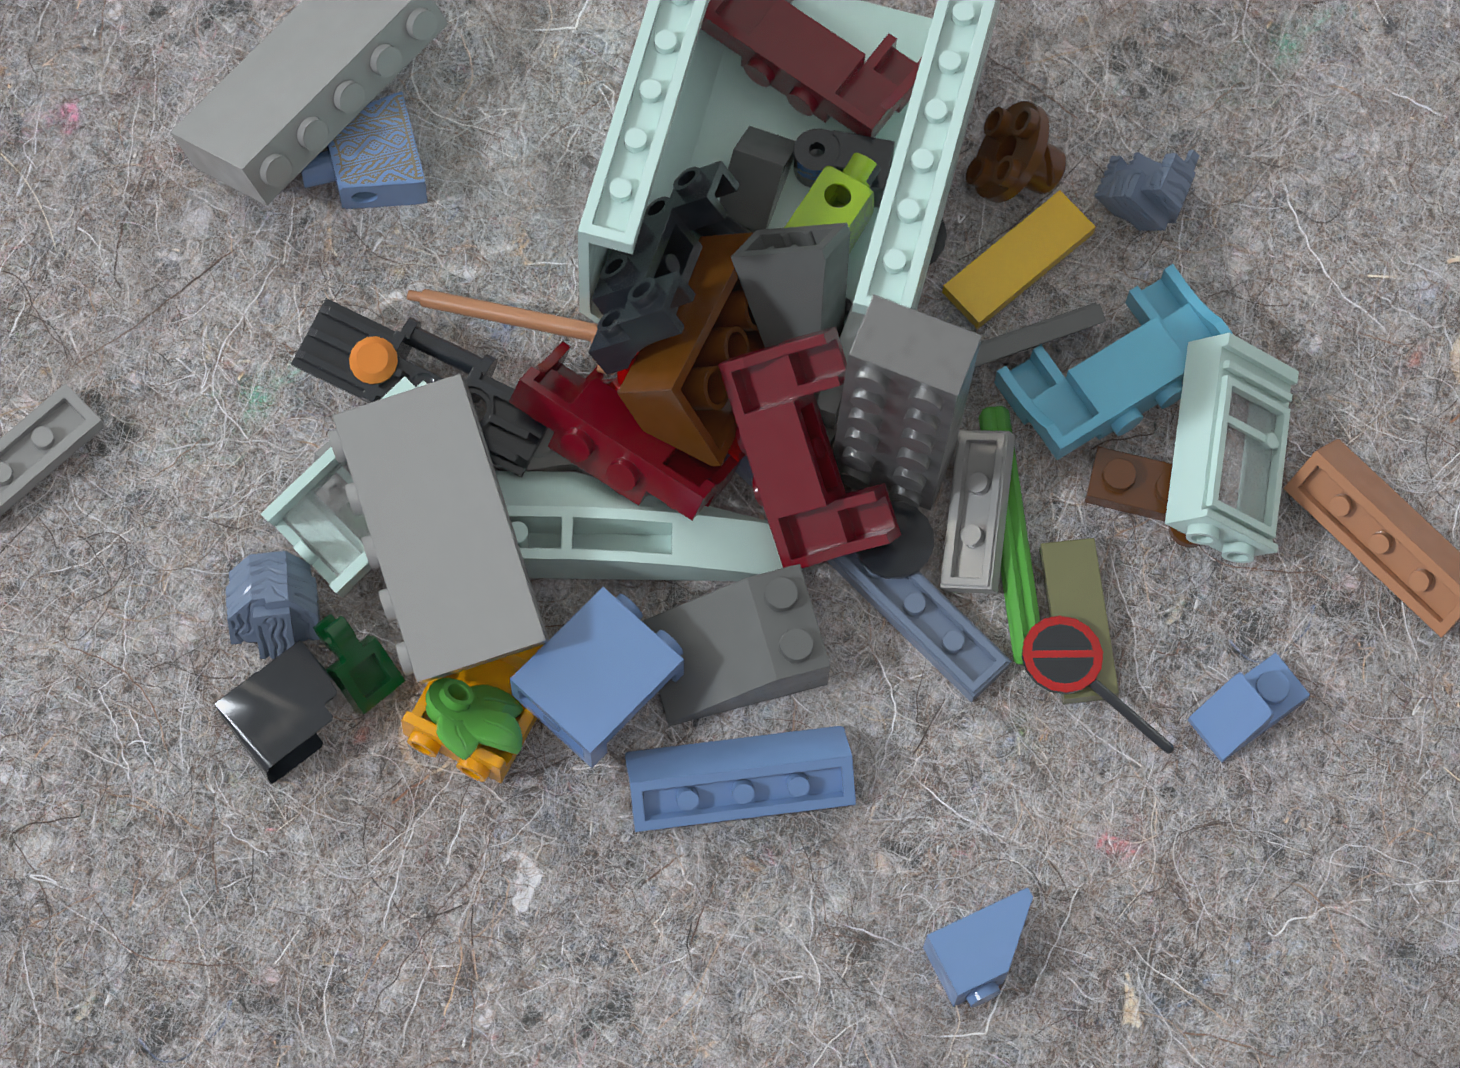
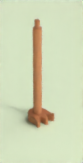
M424 289L422 292L409 290L407 293V299L420 302L421 307L590 341L591 344L598 330V324L430 289ZM598 365L597 372L606 374Z

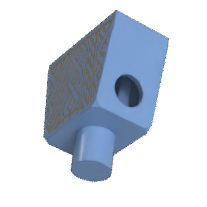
M397 92L369 103L327 145V151L320 152L301 171L304 188L335 182L341 206L345 209L428 203L425 178L403 93Z

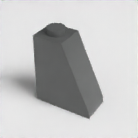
M847 223L756 230L731 256L765 348L778 345L791 338L835 326L840 339L844 328L850 229Z

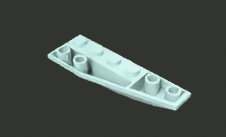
M495 471L529 578L739 581L747 577L783 568L767 520L711 506H704L692 521L678 511L671 509L650 493L638 506L593 476L577 472L525 471L523 477H519L509 471Z

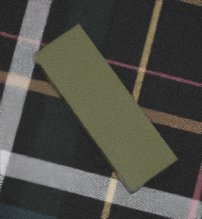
M1095 538L1041 543L1039 553L1049 617H1071L1090 627L1099 638L1103 651L1102 669L1096 679L1118 697V683ZM1089 686L1081 692L1067 695L1061 694L1062 704L1104 700Z

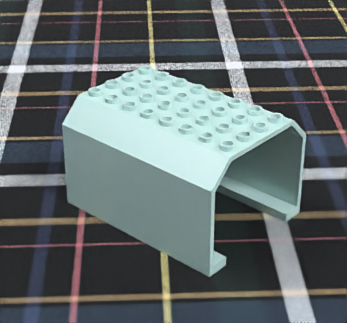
M648 0L578 229L580 313L597 324L603 315L591 299L601 277L600 272L606 264L611 250L614 249L633 254L647 206L660 197L667 196L670 198L673 183L683 171L695 166L701 168L718 161H722L728 168L733 149L749 126L795 141L803 132L810 129L836 130L856 134L832 117L825 123L813 114L812 116L801 114L791 106L787 97L772 86L762 87L751 80L741 66V56L701 30L710 0ZM793 0L791 5L865 53V62L888 33L897 38L896 49L916 63L921 59L909 102L900 113L895 111L875 136V138L895 141L894 154L880 208L874 207V212L849 254L846 297L853 303V312L865 315L873 295L917 311L1001 0H938L933 19L862 0ZM794 160L768 229L784 228L810 190L809 187L804 186L797 180L794 174ZM691 231L693 235L697 238V240H699L701 236L696 232Z

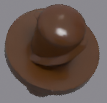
M1029 101L1017 102L1007 109L1002 107L993 109L985 120L983 128L985 137L979 147L977 156L967 168L966 182L974 186L981 197L994 203L1010 200L1024 187L1040 195L1051 192L1064 175L1066 156L1061 149L1048 143L1049 119L1045 110Z

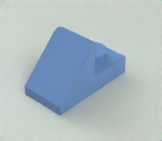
M1275 652L1245 675L1241 672L1234 675L1188 718V722L1222 763L1305 703L1310 694Z

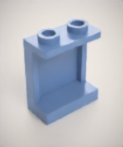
M604 587L510 678L512 696L591 768L607 754V743L670 679L677 682L684 675V659L681 657L683 650L680 645L665 631L659 630L655 634L641 621L643 618L642 612L628 597L620 593L615 598Z

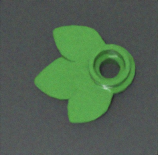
M452 678L437 679L430 685L426 693V713L430 720L437 725L436 733L441 742L456 756L467 760L476 750L478 743L513 754L520 753L523 745L522 732L515 718L520 716L523 707L512 695L490 685L469 686L461 680Z

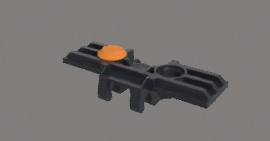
M325 298L291 362L293 367L367 403H371L384 397L404 377L415 387L423 380L429 384L444 379L406 361L413 347L468 374L466 382L473 403H479L481 399L486 403V414L479 422L492 463L519 477H523L548 427L532 419L528 414L509 403L515 389L491 378L498 359L488 354L482 358L422 329L421 322L410 317L406 321L401 332L398 330L394 331Z

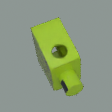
M860 153L852 155L842 172L827 165L784 228L847 223L850 229V254L874 212V192L870 187L880 173L881 168L873 160Z

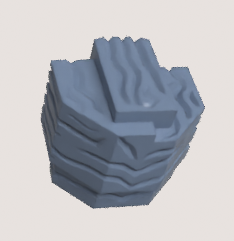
M1189 150L1184 161L1176 153H1167L1162 163H1159L1139 152H1135L1133 155L1134 159L1130 161L1129 165L1121 156H1111L1110 163L1107 164L1108 169L1104 172L1105 177L1101 178V184L1098 186V192L1095 193L1094 197L1114 216L1129 221L1138 231H1165L1167 224L1176 223L1193 183L1196 174L1194 170L1200 155L1194 150Z
M287 551L250 554L229 571L230 582L226 586V608L231 645L242 644L243 641L247 643L258 642L260 659H267L269 656L275 659L299 640L302 642L308 639L312 641L320 640L313 629L320 622V606L316 578L312 576L309 563Z

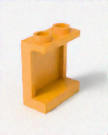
M543 645L443 678L461 680L469 686L490 685L512 695L510 678ZM436 680L428 682L413 711H406L401 720L403 734L409 737L407 743L427 756L436 757L438 753H441L457 761V769L474 780L485 782L489 777L502 783L517 754L479 743L474 753L467 760H463L451 752L439 739L436 733L437 725L430 720L426 713V693L430 685ZM521 704L523 711L515 719L521 728L522 743H524L537 718Z

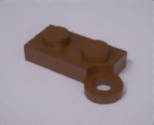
M1098 446L1084 503L1165 522L1172 464ZM1168 526L1171 538L1177 544L1187 548L1200 546L1188 541L1186 534Z

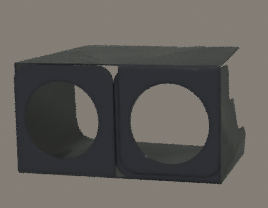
M301 640L215 702L224 722L270 784L284 777L323 747V741L316 732L333 720V715L325 707V704L337 695V690L331 683L332 680H335Z

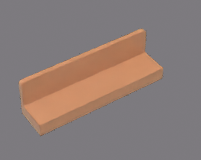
M1335 439L1316 450L1283 489L1441 638L1445 636L1460 621V552L1341 440Z

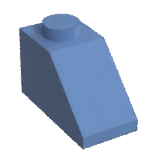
M1028 887L927 935L923 949L953 1007L965 1001H968L970 1007H976L1001 993L998 986L1004 983L1033 899Z

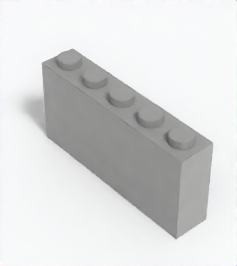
M303 0L170 131V134L196 169L268 205L448 25V22L434 0Z
M457 374L332 415L336 430L328 432L329 440L337 462L343 463L347 461L353 482L345 485L347 497L355 517L364 514L370 535L363 537L362 543L371 569L381 567L387 588L379 591V597L388 622L397 620L404 641L396 644V650L404 674L407 676L414 673L416 681L424 684L549 642L466 379L461 374Z

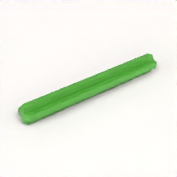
M992 406L982 409L978 417L980 430L1010 431L1012 433L1010 413L1006 407ZM1014 446L1000 570L1013 659L1016 664L1024 665L1021 657L1023 641L1031 627L1040 622Z

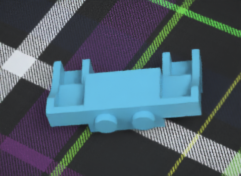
M1173 264L1164 269L1161 279L1141 290L1139 286H1136L1129 290L1125 303L1141 326L1068 370L1066 378L1042 345L1034 348L1030 359L1014 369L1009 370L1007 366H1004L997 371L994 384L1024 425L1029 422L1056 460L1064 457L1094 437L1101 440L1112 432H1115L1117 436L1129 432L1143 420L1142 414L1157 404L1161 409H1164L1181 399L1188 342L1225 333L1233 334L1225 322L1198 298Z

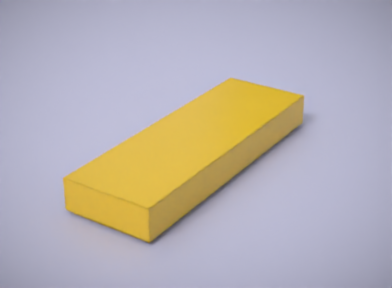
M1059 190L944 284L942 293L978 330L1091 237L1096 226Z

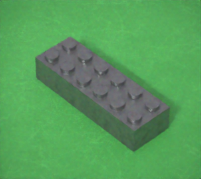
M873 295L848 354L833 451L842 483L858 490L885 483L891 501H901L917 509L922 507L931 511L954 454L982 335Z

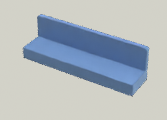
M843 726L645 749L625 753L635 832L856 805L853 757Z

